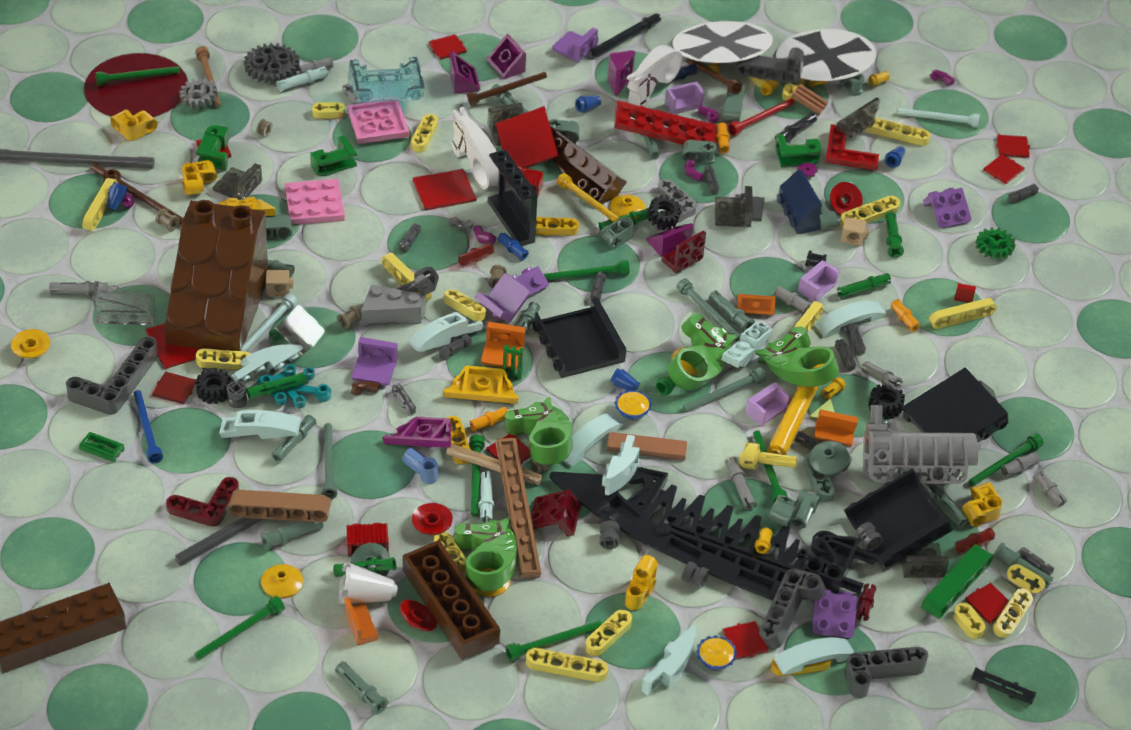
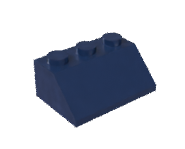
M799 169L780 185L777 202L781 204L785 216L789 218L791 227L795 229L797 234L817 231L822 204L803 170Z

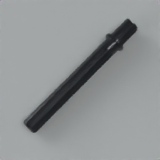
M655 13L649 17H644L639 23L592 48V56L598 57L644 30H650L653 25L661 21L660 14Z

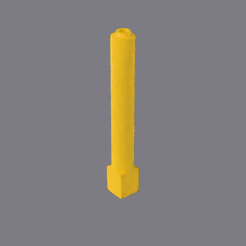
M824 364L816 365V366L812 367L811 369H815V368L821 367V366H823ZM797 386L768 447L769 453L787 455L819 386Z

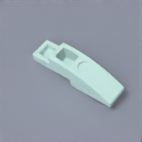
M455 312L423 327L408 340V344L418 352L440 348L450 344L451 337H458L459 335L482 330L483 323L471 320L466 316L463 317L460 313Z
M756 321L741 334L737 343L723 353L721 360L737 368L740 366L745 367L756 356L754 351L760 350L766 343L773 328L768 327L763 322Z
M289 344L271 346L256 351L240 361L243 368L230 376L231 382H245L250 378L249 374L252 372L258 374L264 369L267 372L272 369L277 371L285 366L283 362L288 359L290 362L300 356L299 352L304 348L302 345Z
M238 411L236 417L223 418L219 434L222 438L257 434L261 439L297 436L301 418L273 411Z
M627 435L626 441L621 443L618 456H612L611 463L606 465V472L602 479V486H605V495H610L623 487L637 470L640 448L634 447L635 436Z
M692 625L688 630L684 629L674 642H669L664 649V659L660 660L654 670L648 671L643 676L642 692L649 696L661 684L669 689L682 675L693 652L696 635L695 625Z

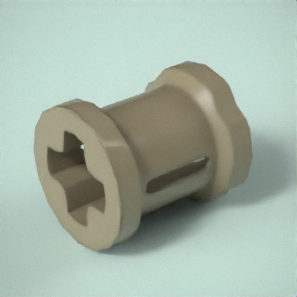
M161 209L158 211L155 221L158 224L165 225L168 230L174 231L180 223V218L169 214L166 209Z
M494 265L490 269L491 277L488 280V284L491 288H494L502 275L507 273L504 266Z
M353 305L344 314H339L337 320L342 328L348 329L354 322L361 321V312Z

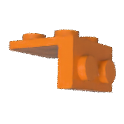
M488 322L481 364L503 368V349L505 344L509 345L511 349L512 346H515L516 350L524 348L526 327ZM511 354L508 355V369H511ZM516 355V366H515V370H517V366H518V356H517V355Z

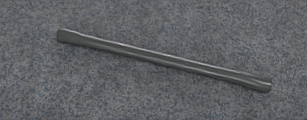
M0 149V160L95 163L154 168L155 164L154 157H123Z

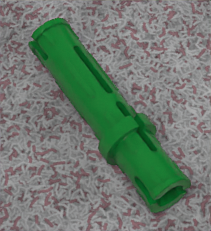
M648 208L636 212L630 211L629 214L620 216L619 219L623 217L632 218L633 225H637L638 222L649 218L647 217ZM611 220L599 222V230L601 231L605 226L614 222Z
M889 273L875 277L869 276L865 280L838 287L837 291L839 292L837 294L842 299L870 289L873 291L877 287L891 284V277Z
M301 372L271 382L263 381V384L247 387V395L250 400L264 395L271 396L274 392L306 384V378L304 373Z
M394 557L387 559L371 558L369 561L351 563L377 574L383 571H394L397 568ZM334 564L333 573L335 577L346 574V572L342 571L344 564ZM382 564V566L369 568V566Z

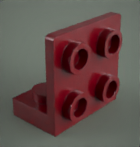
M703 230L678 244L676 249L662 256V262L672 271L678 273L681 270L687 269L690 265L701 261L704 256L706 232Z
M570 489L535 498L531 512L533 529L558 524L567 537L575 534L581 504Z

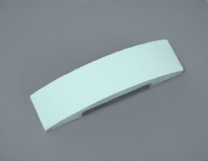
M860 301L830 312L814 323V327L823 338L839 333L840 328L866 318L872 322L886 317L887 313L876 301Z
M609 413L594 418L572 436V451L569 457L562 462L570 468L584 458L585 451L605 435H609V432L618 431L623 427V423Z
M822 638L791 647L776 655L774 660L782 674L786 675L802 671L804 665L830 659H836L838 663L847 661L848 656L855 652L846 639Z

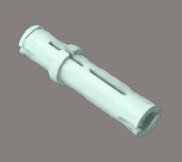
M325 66L315 70L309 69L303 74L277 81V87L282 92L305 83H314L317 79L328 77V71Z
M485 471L481 473L480 477L481 500L479 501L480 522L482 524L486 522V518H488V522L493 520V473L487 471L486 478Z

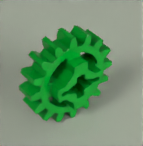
M990 227L989 231L986 228L983 232L980 231L976 239V249H979V253H985L984 257L990 256L992 260L995 257L1001 260V257L1007 259L1008 255L1012 256L1016 244L1012 234H1006L1007 230L1002 232L1000 228L994 230L993 227Z

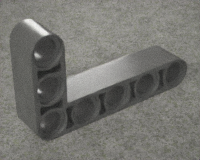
M142 338L107 386L76 376L69 378L66 381L69 401L105 414L112 415L117 413L158 358L155 338Z

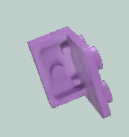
M592 27L584 36L568 31L552 46V50L576 62H580L591 52L592 48L597 46L599 40L598 29Z
M952 187L945 189L943 192L933 191L928 193V196L923 199L925 207L932 205L939 228L971 221L963 188L954 189Z
M504 273L488 296L478 292L474 298L486 308V311L490 310L492 312L491 316L496 320L500 321L503 319L510 323L530 296V291L512 276Z
M360 337L358 342L359 356L352 373V379L354 381L366 380L388 386L398 360V343Z
M826 590V595L822 599L812 600V603H814L813 634L852 638L854 636L857 596H852L850 592L831 594L830 590Z

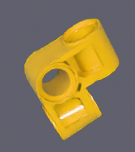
M124 110L110 117L113 128L130 141L137 140L155 131L158 126L157 120L146 111H140L138 114L132 115L128 110Z
M211 161L185 163L182 166V183L186 196L202 194L204 191L203 184L211 183L217 179L216 170Z
M987 482L971 487L969 490L973 500L965 503L962 507V512L971 526L978 527L984 523L997 520L1001 512L1002 499L995 491L993 485Z
M650 555L641 557L633 571L632 580L626 589L624 603L630 610L641 609L655 587L658 562Z

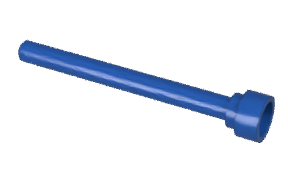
M140 390L134 391V397L148 444L146 451L147 460L152 464L159 463L163 460V453L161 448L156 446L142 393Z

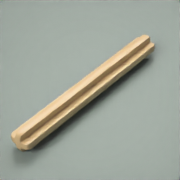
M452 443L451 447L446 450L447 455L501 473L499 460ZM522 468L524 481L535 485L540 484L542 474Z

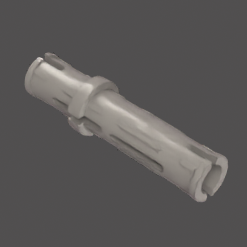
M91 281L82 283L50 282L49 291L50 294H85L86 296L91 294H108V283H95Z
M868 361L862 364L866 369L861 367V371L876 378L881 384L891 386L896 390L902 387L898 382L903 383V380L894 376L893 372L883 370Z
M729 457L731 463H729L728 459L725 460V465L730 473L729 478L734 482L745 510H753L751 504L755 508L757 503L745 480V472L740 468L736 457Z

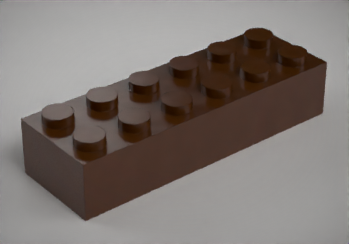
M440 540L402 555L404 574L462 660L500 644V627Z
M110 582L0 621V669L2 674L127 629L125 613Z

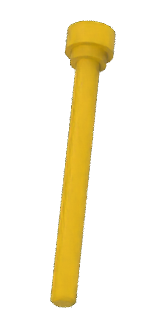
M562 173L558 176L556 183L559 187L571 190L611 221L616 222L619 220L617 215L573 184L572 178L569 175Z

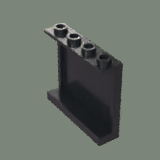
M506 149L489 154V157L499 171L498 194L489 196L488 204L513 240H518L521 246L535 243L538 194Z
M598 297L591 299L589 308L541 319L538 312L535 313V318L532 322L533 329L539 334L540 343L545 346L547 356L552 359L555 371L559 372L561 378L625 362L626 347Z
M966 367L902 406L904 419L907 422L912 421L922 433H975L977 443L988 439L991 434L997 430L1004 429L1009 423L1008 412Z
M913 468L903 472L891 482H886L881 488L868 493L864 498L851 503L844 509L855 531L862 524L870 522L875 527V532H878L883 537L882 544L877 549L870 551L877 554L875 561L882 572H885L953 531L949 519L946 515H943L918 479Z

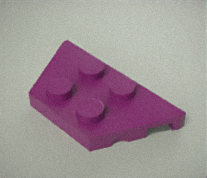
M414 417L406 424L396 428V434L392 436L386 434L382 437L384 444L450 448L452 424L450 418Z

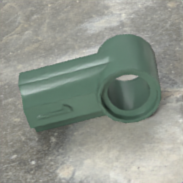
M820 200L822 206L818 230L836 227L838 225L836 213L829 211L824 202Z
M800 490L795 503V509L789 521L794 528L799 530L806 528L812 513L816 512L820 496Z

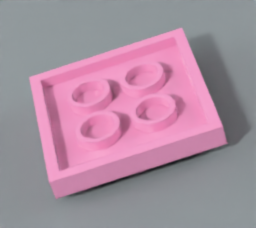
M398 98L347 105V112L358 144L409 137V129Z
M338 179L285 183L287 206L292 225L345 220Z

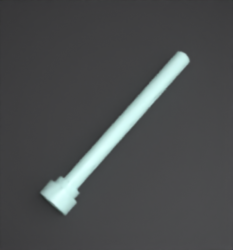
M902 108L897 109V115L968 123V125L978 128L980 114L974 113L969 116Z
M287 293L281 300V306L244 342L241 351L246 352L286 310H292L298 304L297 298Z

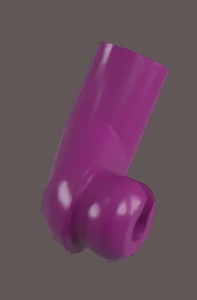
M937 69L933 70L929 75L933 81H937L940 78L949 86H952L955 82V79L949 74Z
M702 105L699 106L698 114L705 115L711 123L718 121L719 116L715 109Z
M688 159L686 164H684L686 175L701 182L704 174L696 171L694 167L696 162L694 160Z
M127 193L122 200L125 208H131L134 205V199L130 193Z
M477 225L474 227L473 230L479 243L492 245L496 242V236L490 232H484L482 226Z

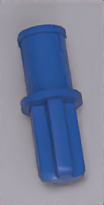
M506 233L499 234L497 239L507 248L508 252H512L520 260H525L528 257L529 251L523 248L518 240H513Z

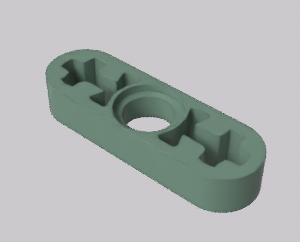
M810 453L805 455L803 466L814 493L820 496V501L829 502L833 499L835 492L832 480L829 475L820 474L811 467L809 461ZM814 475H822L824 479L818 480Z

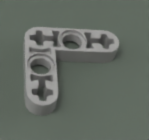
M669 179L659 181L658 192L664 198L666 195L669 196L668 199L670 200L674 196L681 197V199L674 198V202L678 201V206L681 205V215L678 223L696 213L697 203L679 186ZM662 210L659 212L665 216L670 215V213L666 210ZM656 224L653 226V227H654L655 229H657V230H662V227H661V226H660L659 229L656 228V227H657Z

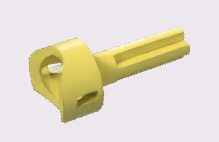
M745 443V450L740 454V467L756 470L759 463L796 468L797 457L761 452L759 444Z

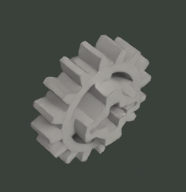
M200 77L197 81L191 79V83L185 82L186 86H181L182 90L179 91L181 102L184 103L185 107L190 106V109L196 107L197 110L201 106L206 108L207 104L212 105V101H216V96H218L216 84H213L212 80L208 82L207 78L201 80Z

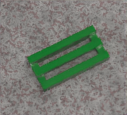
M505 344L503 349V369H505L507 377L522 378L524 348L516 350V347L512 346L511 349L509 345ZM509 354H511V372H508ZM516 355L518 356L517 374H515Z
M89 432L79 444L80 450L114 463L116 457L121 455L120 452L125 450L124 444Z

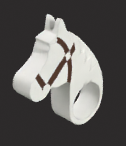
M660 45L653 49L637 70L626 78L629 80L627 88L630 89L628 103L647 107L656 83H669L676 77L682 65L683 54L667 45Z
M460 107V115L456 109L453 110L455 120L452 123L454 128L452 149L456 157L467 154L473 175L482 189L486 190L497 186L499 170L489 157V154L496 152V149L479 126L469 118L463 107Z

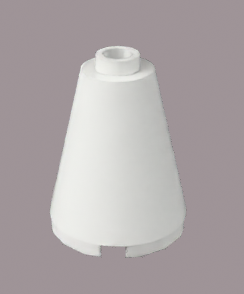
M344 563L342 571L346 572V574L340 578L339 604L345 605V598H349L351 604L391 601L392 597H396L397 585L394 584V580L354 564Z

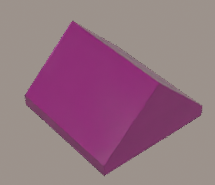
M507 33L486 58L504 79L526 71V53Z
M630 50L609 54L607 80L616 96L629 83V80L626 79L627 76L634 73L636 51Z
M453 51L450 52L449 72L454 94L480 91L476 68Z
M693 223L675 226L650 236L646 240L662 257L676 249L678 244L692 237L694 226Z

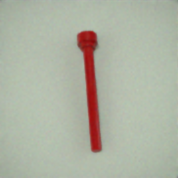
M791 98L744 121H733L728 124V131L732 136H736L742 132L743 128L794 105L795 101Z

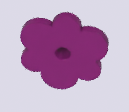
M802 163L797 168V170L802 169L807 177H814L815 173L818 172L813 163Z

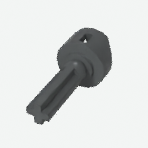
M425 267L414 273L415 280L396 289L410 292L420 290L423 294H429L435 291L439 276L433 267Z

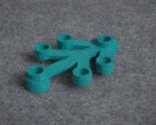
M288 364L284 367V371L274 376L263 375L257 379V385L263 384V381L271 382L296 375V367ZM307 367L303 370L306 381L315 378V370L313 368ZM321 384L318 387L299 385L284 390L294 402L296 408H303L306 405L305 397L298 395L296 392L315 394L320 402H327L331 399V388L326 384ZM274 392L271 394L277 405H284L287 402L285 393Z

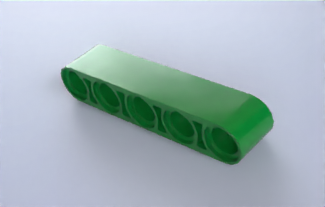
M975 544L925 597L921 608L937 619L942 618L989 567L994 555Z

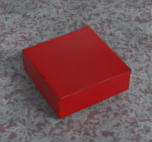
M958 283L954 300L966 303L973 302L976 286Z

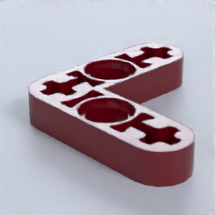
M234 477L224 478L208 504L180 495H172L166 500L167 512L171 515L207 526H218L228 512L232 493L235 490H239V482ZM219 499L227 500L224 504L216 503ZM192 508H198L200 510L197 513L189 512V510Z

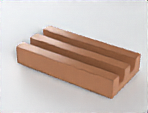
M801 84L791 96L818 115L822 113L828 104L826 100Z

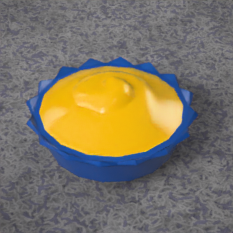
M634 389L619 393L614 402L621 416L629 420L643 418L651 410L652 406L651 399L648 398L647 394L635 391Z
M717 635L701 639L696 650L698 659L701 660L702 664L708 669L715 671L723 670L732 665L736 660L738 652L735 650L736 646L732 644L731 640H726L724 636L718 637Z

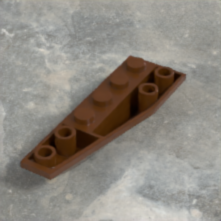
M551 126L559 156L553 160L561 172L569 175L572 178L573 184L600 204H604L618 196L627 181Z

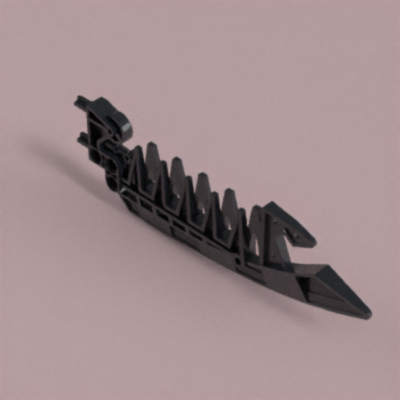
M637 467L635 475L632 476L628 483L630 485L642 483L644 488L627 500L618 491L605 495V486H602L603 474L550 473L549 479L563 491L570 489L582 506L604 521L617 522L620 526V531L684 564L692 561L700 568L705 567L709 569V575L772 601L784 575L791 569L819 575L826 590H830L832 593L838 594L840 589L844 588L861 594L864 583L846 577L854 558L873 565L877 556L873 552L859 548L860 539L852 536H839L830 531H819L814 534L811 550L817 557L809 555L806 549H800L798 552L800 544L798 539H795L785 552L790 532L789 526H783L770 541V551L761 554L755 548L762 519L761 516L755 515L742 531L743 519L739 518L728 531L734 506L727 505L713 521L715 509L710 508L700 520L705 496L700 494L685 511L687 500L685 498H682L671 511L677 486L671 484L666 491L663 490L668 481V473ZM661 507H665L662 519L656 524L651 518ZM689 517H693L691 529L682 526ZM718 527H721L720 538L712 537L713 532ZM749 537L748 549L740 547L741 543ZM774 548L779 549L777 560L768 557Z

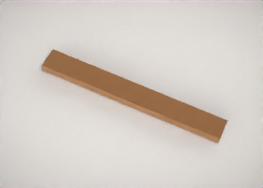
M516 438L496 439L495 443L510 526L516 539V559L520 578L540 577L541 568Z

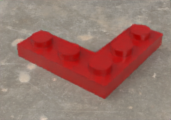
M831 124L825 163L877 171L879 154L845 149L848 126Z

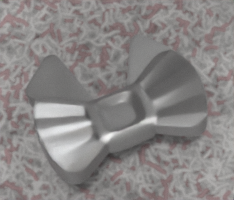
M457 217L449 218L448 225L458 226V230L461 231L462 227L472 229L473 221L461 222L458 221Z

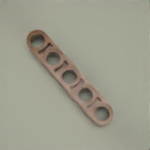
M235 490L232 493L228 511L235 517L320 523L328 520L331 499L325 495Z

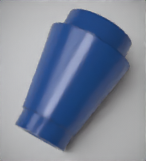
M579 96L575 100L577 111L582 113L601 105V98L599 96Z
M898 146L886 154L885 162L889 167H898L901 164L906 152L904 147Z
M113 182V185H110L106 206L116 210L127 194V187Z
M619 368L615 370L610 382L614 383V386L628 391L633 389L637 391L640 385L629 373Z

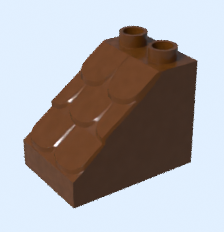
M209 200L190 201L181 224L178 250L170 287L171 292L164 325L166 344L197 349L242 350L266 287L268 255L265 211L254 210L245 205L234 207L214 204Z

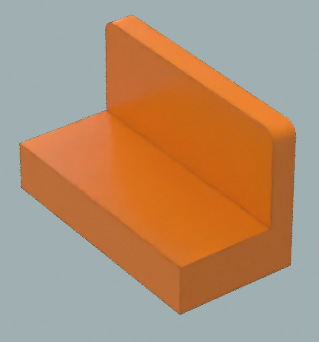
M737 294V309H742L745 313L774 315L776 296Z
M820 409L815 422L814 439L825 442L834 441L844 446L852 447L858 417Z
M345 598V615L357 645L378 640V634L366 604L362 603L352 606L349 598Z

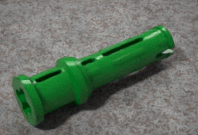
M888 212L885 214L888 233L886 243L889 246L887 252L890 257L897 258L904 253V248L901 245L902 237L898 233L896 214Z

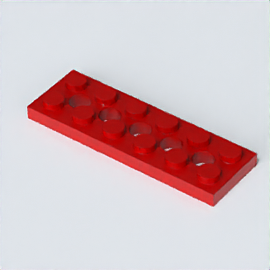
M617 100L614 119L615 129L684 145L688 140L711 141L716 144L717 125Z

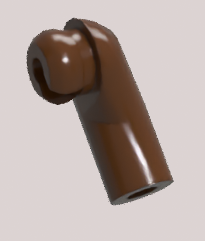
M366 380L354 382L351 385V393L361 395V390L378 393L380 384Z

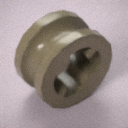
M261 119L257 125V133L265 137L268 136L272 130V122Z
M531 459L530 463L534 472L541 474V472L548 471V465L537 463Z

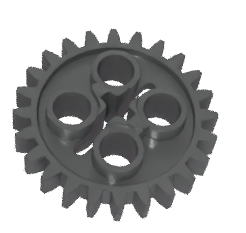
M263 43V47L257 45V49L251 48V52H247L244 60L245 72H248V76H252L253 80L258 78V82L264 80V84L268 81L273 84L274 81L284 80L287 77L290 78L292 75H296V71H299L300 66L296 51H291V47L286 48L285 44L279 46V43L275 46L272 43L269 46Z

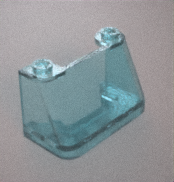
M409 57V62L405 65L400 63L399 69L367 70L366 65H359V60H350L348 82L356 100L359 102L418 100L424 95L425 86L418 57Z

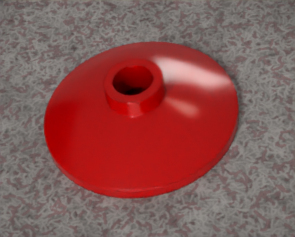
M840 182L831 189L830 203L832 208L842 215L844 212L862 206L863 197L858 187L853 183Z
M439 503L423 504L412 514L413 526L416 530L426 535L444 533L451 527L453 522L451 511Z
M406 599L400 604V612L411 627L426 632L433 631L436 628L437 622L425 605L411 599Z

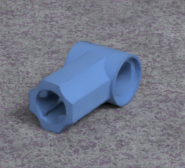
M415 448L406 450L402 457V462L417 472L422 482L426 484L436 482L438 480L437 460L424 456Z

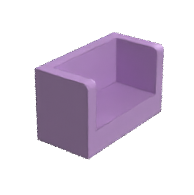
M698 82L666 89L665 106L671 114L699 109L700 105L703 106L704 91Z
M822 260L800 278L798 292L812 301H818L838 284L840 271Z
M774 382L747 400L746 414L763 426L787 409L791 395Z

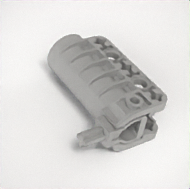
M871 405V423L866 422L864 432L863 473L875 483L891 482L901 475L902 470L905 472L907 469L911 470L913 468L922 484H960L967 479L968 466H977L978 443L975 433L891 432L887 430V424L882 423L883 405ZM897 469V473L893 476V471ZM947 469H949V472L952 473V476H950L949 473H947Z

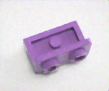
M539 266L533 269L531 267L524 269L521 272L522 275L518 277L516 274L512 276L530 291V296L550 285Z

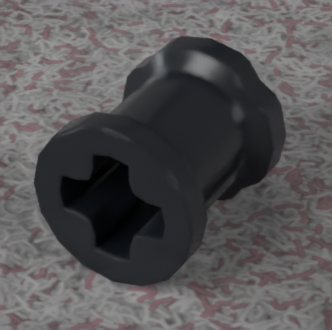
M809 250L805 266H816L822 260L826 262L827 254L819 255Z

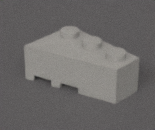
M370 285L361 310L362 327L368 326L371 323H379L380 326L386 325L385 323L397 322V325L421 323L426 311V294Z

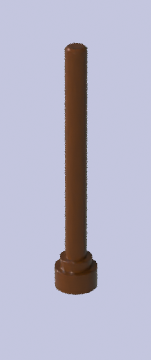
M686 59L687 64L694 63L698 70L727 86L728 91L736 95L741 92V82L736 79L729 80L696 60Z
M542 72L478 94L477 92L467 93L470 107L477 105L480 102L479 100L546 79L547 74Z

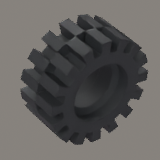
M660 195L659 198L655 197L654 200L652 199L647 211L648 221H652L651 225L654 226L656 224L658 229L661 226L662 230H666V227L669 230L672 226H676L681 215V205L678 206L679 202H674L673 197L670 200L668 199L669 196L666 195L663 198V195ZM658 210H666L670 213V215H662L658 212Z
M209 368L206 373L203 370L201 375L198 374L196 379L198 398H202L204 403L207 400L208 404H211L212 401H214V404H218L219 400L222 403L224 398L227 400V385L231 383L230 375L228 376V372L225 371L223 373V369L217 371V368H213V371H211ZM212 384H218V385H220L219 387H216V388H209V387H207V386L212 385Z
M878 384L876 388L873 387L870 393L869 409L871 411V405H883L884 419H888V416L891 419L894 416L898 417L902 413L905 394H902L903 391L901 389L896 390L891 386L883 384L881 387ZM887 399L892 401L893 403H885L881 400Z

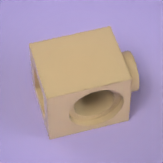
M845 217L840 242L862 246L863 239L867 240L869 229H866L867 221Z
M267 270V297H280L290 293V289H293V278H290L289 270Z

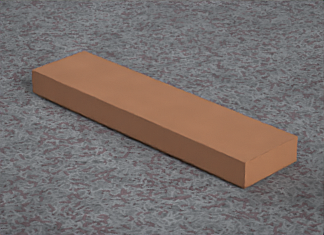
M609 432L607 451L620 452L621 443L626 441L627 435L632 434ZM633 435L635 436L634 447L640 448L639 455L685 460L687 441Z

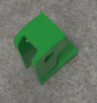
M212 125L206 129L196 151V155L200 156L197 162L211 161L216 169L227 170V153L220 152V149H226L229 142L228 127Z
M784 134L777 135L775 150L780 166H801L802 163L818 164L821 153L819 139H806L805 144L787 145Z
M342 135L338 137V149L327 153L323 149L310 153L311 167L317 175L328 176L356 167L357 163L353 157L357 156V153L346 137Z

